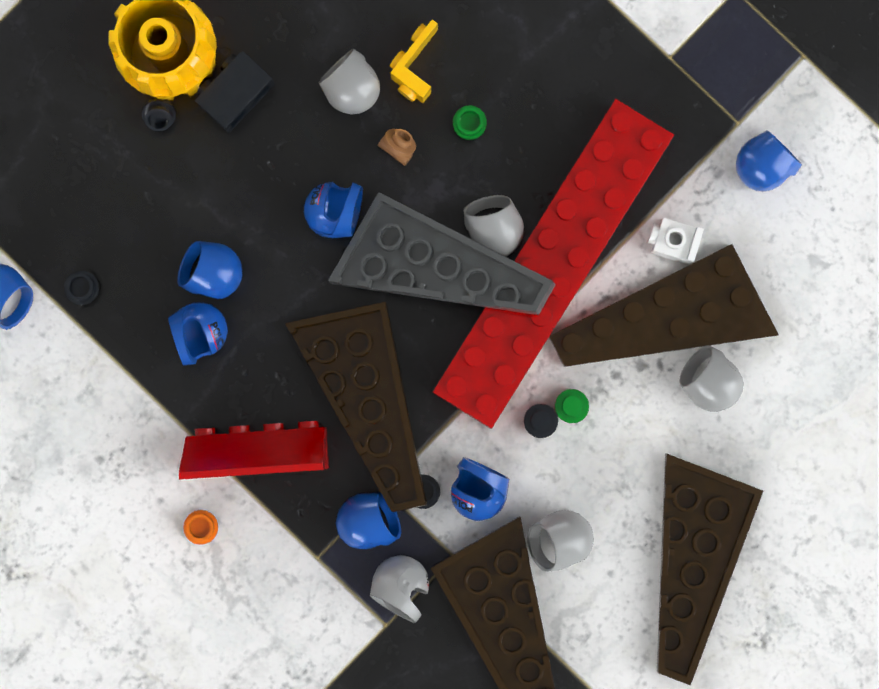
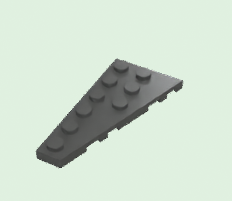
M380 192L375 197L328 280L334 285L534 315L540 314L556 285L552 280Z

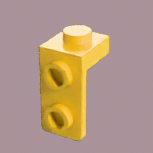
M433 19L427 26L422 23L410 39L414 43L406 53L401 50L390 64V67L393 69L390 72L391 79L399 85L397 90L411 102L418 99L421 103H424L431 94V86L408 68L437 32L438 23Z

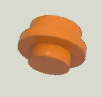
M206 510L194 511L184 521V534L194 544H207L218 533L217 519Z

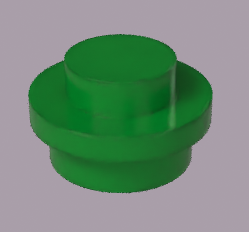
M464 106L453 117V128L456 134L466 140L479 138L487 126L484 112L476 106Z
M568 389L558 395L555 401V411L562 421L578 423L587 416L589 401L581 391Z

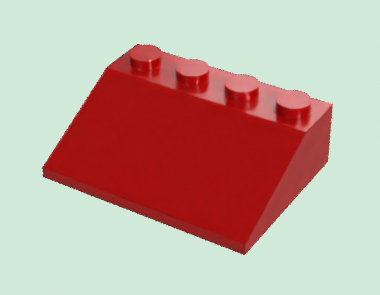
M318 421L298 422V429L284 430V423L263 424L264 431L250 432V425L229 427V434H216L215 428L194 429L195 436H186L179 468V480L328 469L327 427H319Z

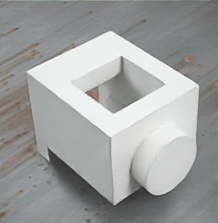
M663 218L660 220L659 225L654 223L648 238V243L653 244L651 253L690 265L695 260L704 229ZM671 233L679 234L681 237L679 245L670 243L669 236Z

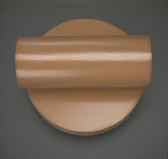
M389 129L377 145L404 166L410 161L416 150V143L412 135L403 129Z

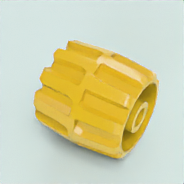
M133 0L127 6L120 4L114 13L117 19L115 29L108 31V44L112 51L116 68L126 82L143 94L168 101H174L175 96L184 93L190 97L196 94L200 88V83L204 78L212 77L216 67V37L212 24L202 9L190 0Z

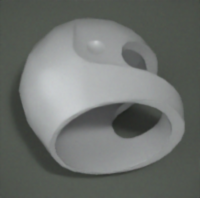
M354 48L342 56L319 81V85L329 103L336 110L347 114H360L367 111L375 104L380 94V82L375 71L365 61L364 55Z
M493 195L483 197L471 202L464 208V224L472 240L505 257L512 254L520 246L524 234V223L514 203L508 196ZM488 208H504L489 215L474 216L476 213Z
M709 345L702 347L694 353L684 366L679 379L680 386L692 402L701 409L710 412L723 411L736 404L743 392L744 386L743 378L737 367L725 357L722 351ZM710 357L703 372L692 382L697 368Z
M559 510L549 514L533 524L527 534L530 554L536 565L543 571L563 570L585 560L589 556L594 542L593 531L589 522L579 513L569 510ZM541 528L546 530L553 542L555 563L549 561L541 549Z
M405 555L392 556L384 560L377 567L372 579L370 597L396 615L416 623L421 617V613L411 601L410 595L413 590L428 594V574L423 565L414 558Z

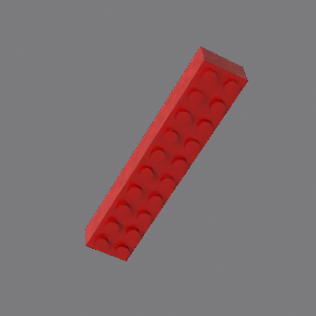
M615 99L515 259V262L552 280L556 284L540 314L534 315L485 307L433 391L435 395L486 427L493 428L671 142L674 134Z

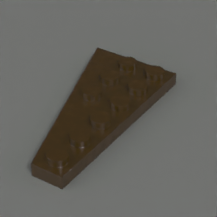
M521 516L435 564L431 567V570L499 689H555Z

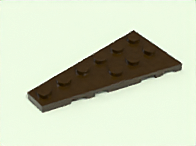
M733 244L550 335L549 339L563 367L698 348L707 345L773 337L779 334Z
M381 302L285 323L340 422L354 443L353 445L371 473L391 512L426 506L427 502L387 303Z
M665 453L657 673L691 686L763 490Z

